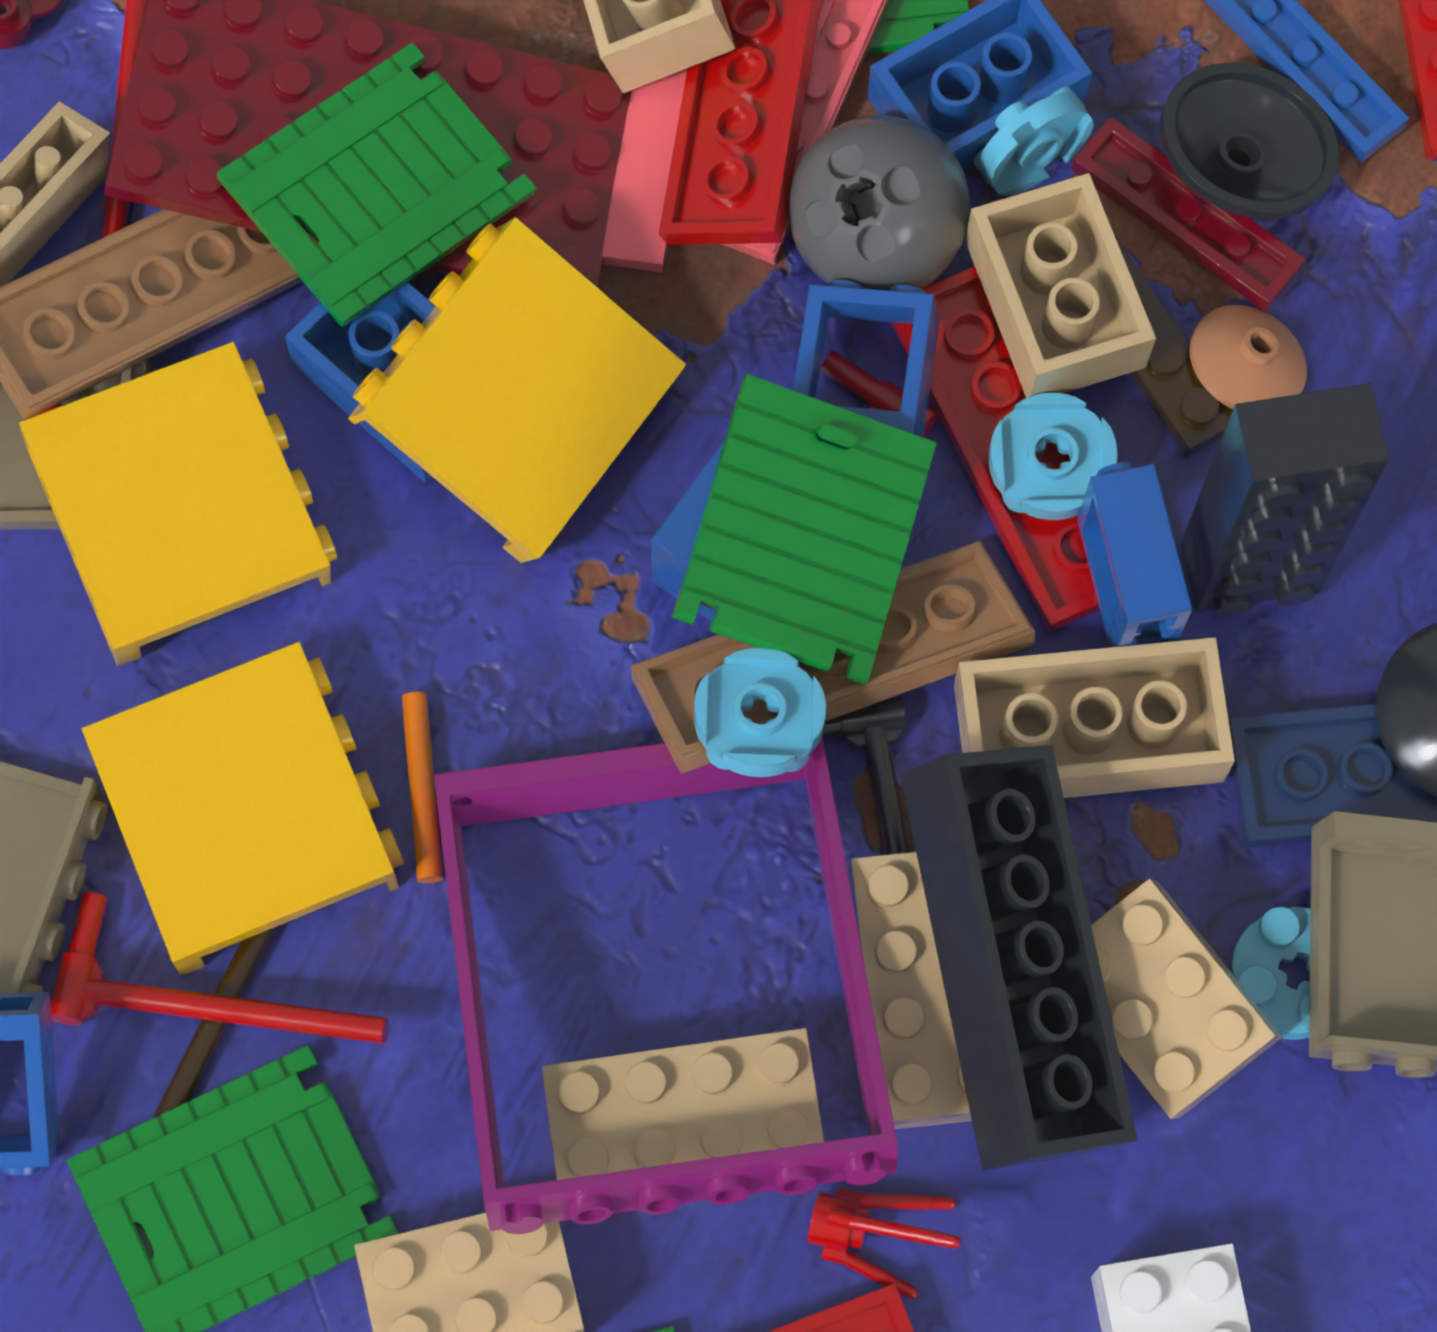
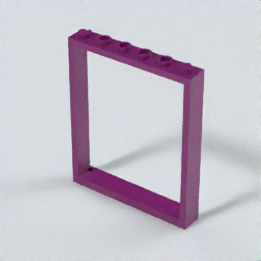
M821 737L819 744L810 754V759L805 767L798 771L785 772L770 777L745 776L729 769L717 768L711 763L680 774L665 743L434 775L483 1199L489 1231L503 1230L510 1234H525L538 1230L545 1223L572 1220L578 1224H595L607 1220L615 1213L641 1210L646 1214L657 1215L674 1211L681 1204L706 1200L713 1204L728 1205L746 1199L749 1194L777 1190L785 1195H798L813 1190L818 1184L846 1181L851 1185H867L883 1179L887 1174L897 1173L898 1142L823 737ZM805 780L869 1136L505 1187L462 827Z

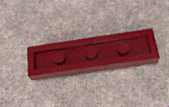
M1111 116L1073 159L1072 171L1079 176L1089 173L1095 188L1264 312L1270 308L1304 265L1306 259L1251 218L1223 210L1196 194L1177 175L1166 156Z

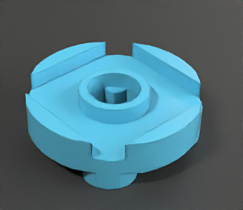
M1070 87L1060 88L1049 97L1029 107L1024 101L1016 102L999 114L995 121L999 131L975 156L973 164L985 181L992 188L994 187L998 194L1008 196L1021 193L1049 178L1050 176L1044 167L1059 155L1067 164L1082 149L1092 133L1094 127L1093 119Z
M1041 393L1027 397L1016 404L1014 410L1007 414L1002 422H999L994 430L990 444L989 470L994 485L1001 492L1003 502L1009 509L1045 520H1061L1079 515L1090 477L1096 476L1100 469L1117 463V445L1113 431L1103 417L1100 421L1095 413L1086 409L1087 403L1068 394ZM1054 443L1057 444V450L1060 454H1069L1070 462L1061 463L1060 469L1053 470L1048 469L1046 464L1038 462L1035 455L1043 454L1045 445Z
M749 648L736 651L725 657L724 664L715 668L710 675L708 671L697 688L694 704L695 730L698 739L706 749L707 758L717 768L729 769L735 773L751 777H770L785 772L798 771L808 763L810 754L819 744L823 734L826 700L822 686L814 675L812 680L807 672L798 667L797 659L785 652L765 648ZM761 700L766 702L767 711L778 713V716L775 719H769L766 724H756L752 722V719L744 717L742 711L752 710L753 701Z
M1277 907L1266 912L1263 917L1249 925L1232 952L1229 964L1230 972L1283 1036L1282 1038L1289 1040L1309 1038L1310 982L1302 981L1297 989L1290 988L1285 985L1287 974L1278 969L1280 961L1291 963L1296 957L1306 962V969L1310 972L1311 909L1304 907Z

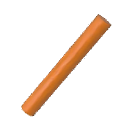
M408 692L402 695L417 882L425 884L436 883L443 880L428 699L425 692Z

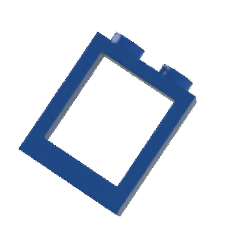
M834 280L829 282L828 286L809 285L793 391L816 399L828 317L913 324L901 412L852 407L840 408L923 437L940 323V315L934 295L926 294L924 290L910 285H894L889 288V291L865 289L862 285L847 280ZM823 440V442L834 445L836 447L848 449L846 447L829 442L827 440Z
M1132 462L1108 465L1100 469L1096 476L1090 477L1077 522L1109 648L1179 641L1191 614L1192 607L1155 466L1152 464L1135 468Z
M50 992L0 993V1041L24 1040L30 1134L0 1135V1168L8 1175H28L41 1170L42 1167H50L60 1143Z

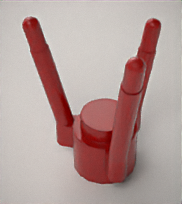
M843 1188L838 1189L837 1195L819 1191L810 1222L807 1243L824 1247L822 1260L842 1264L884 1287L895 1283L899 1294L909 1299H915L919 1294L915 1286L848 1251V1248L850 1246L861 1249L866 1232L933 1246L938 1245L956 1249L961 1245V1239L956 1235L869 1217L870 1210L865 1209L952 1210L956 1206V1200L952 1197L859 1193Z

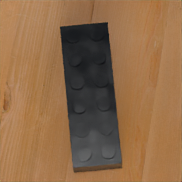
M1371 383L1235 404L1181 541L1196 612L1215 609V613L1220 616L1235 615L1251 609L1253 603L1277 599L1278 605L1291 606L1307 602L1315 597V593L1320 592L1389 461Z
M1053 746L945 754L901 773L902 787L982 1171L1088 1154L1138 1141Z

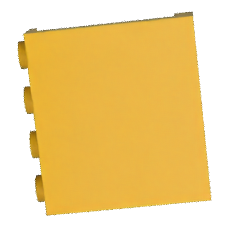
M515 217L498 228H495L490 223L477 235L466 250V253L473 258L460 276L452 271L436 287L428 299L435 305V308L424 322L420 324L416 319L412 320L395 339L391 349L398 355L384 373L375 368L358 386L352 397L359 402V405L348 419L353 424L364 420L507 538L508 540L502 548L520 563L539 559L686 364Z
M234 342L19 422L27 451L117 666L141 658L140 646L318 577L321 586L331 583L329 562L337 560V553L332 539L324 524L316 527L312 524L305 507L313 504L306 479L300 468L293 471L289 470L281 452L289 448L283 426L276 413L268 416L265 415L257 397L265 393L260 373L252 358L244 361L241 360Z
M300 642L81 728L172 963L181 976L206 967L202 959L205 955L385 882H387L390 891L399 888L393 868L403 865L404 862L390 828L378 832L369 811L380 807L370 778L366 770L354 775L346 753L357 749L343 714L330 717L322 697L333 693L331 684L320 658L317 657L307 661Z

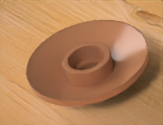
M1227 305L1206 314L1192 333L1189 351L1194 372L1204 388L1227 407L1234 409L1235 404L1301 394L1307 378V364L1303 350L1292 332L1272 315L1250 306Z

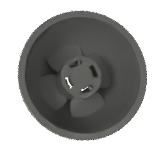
M885 115L865 116L847 121L828 131L818 139L804 155L796 169L791 183L788 202V218L793 240L806 264L820 279L827 284L834 280H847L856 282L865 289L889 291V288L894 285H910L922 289L939 277L950 265L962 245L970 212V199L966 178L958 159L948 145L938 135L916 122ZM871 183H874L873 189L865 190L862 193L860 192V190H862L863 188L871 187ZM853 205H856L857 214L861 218L858 222L853 211Z

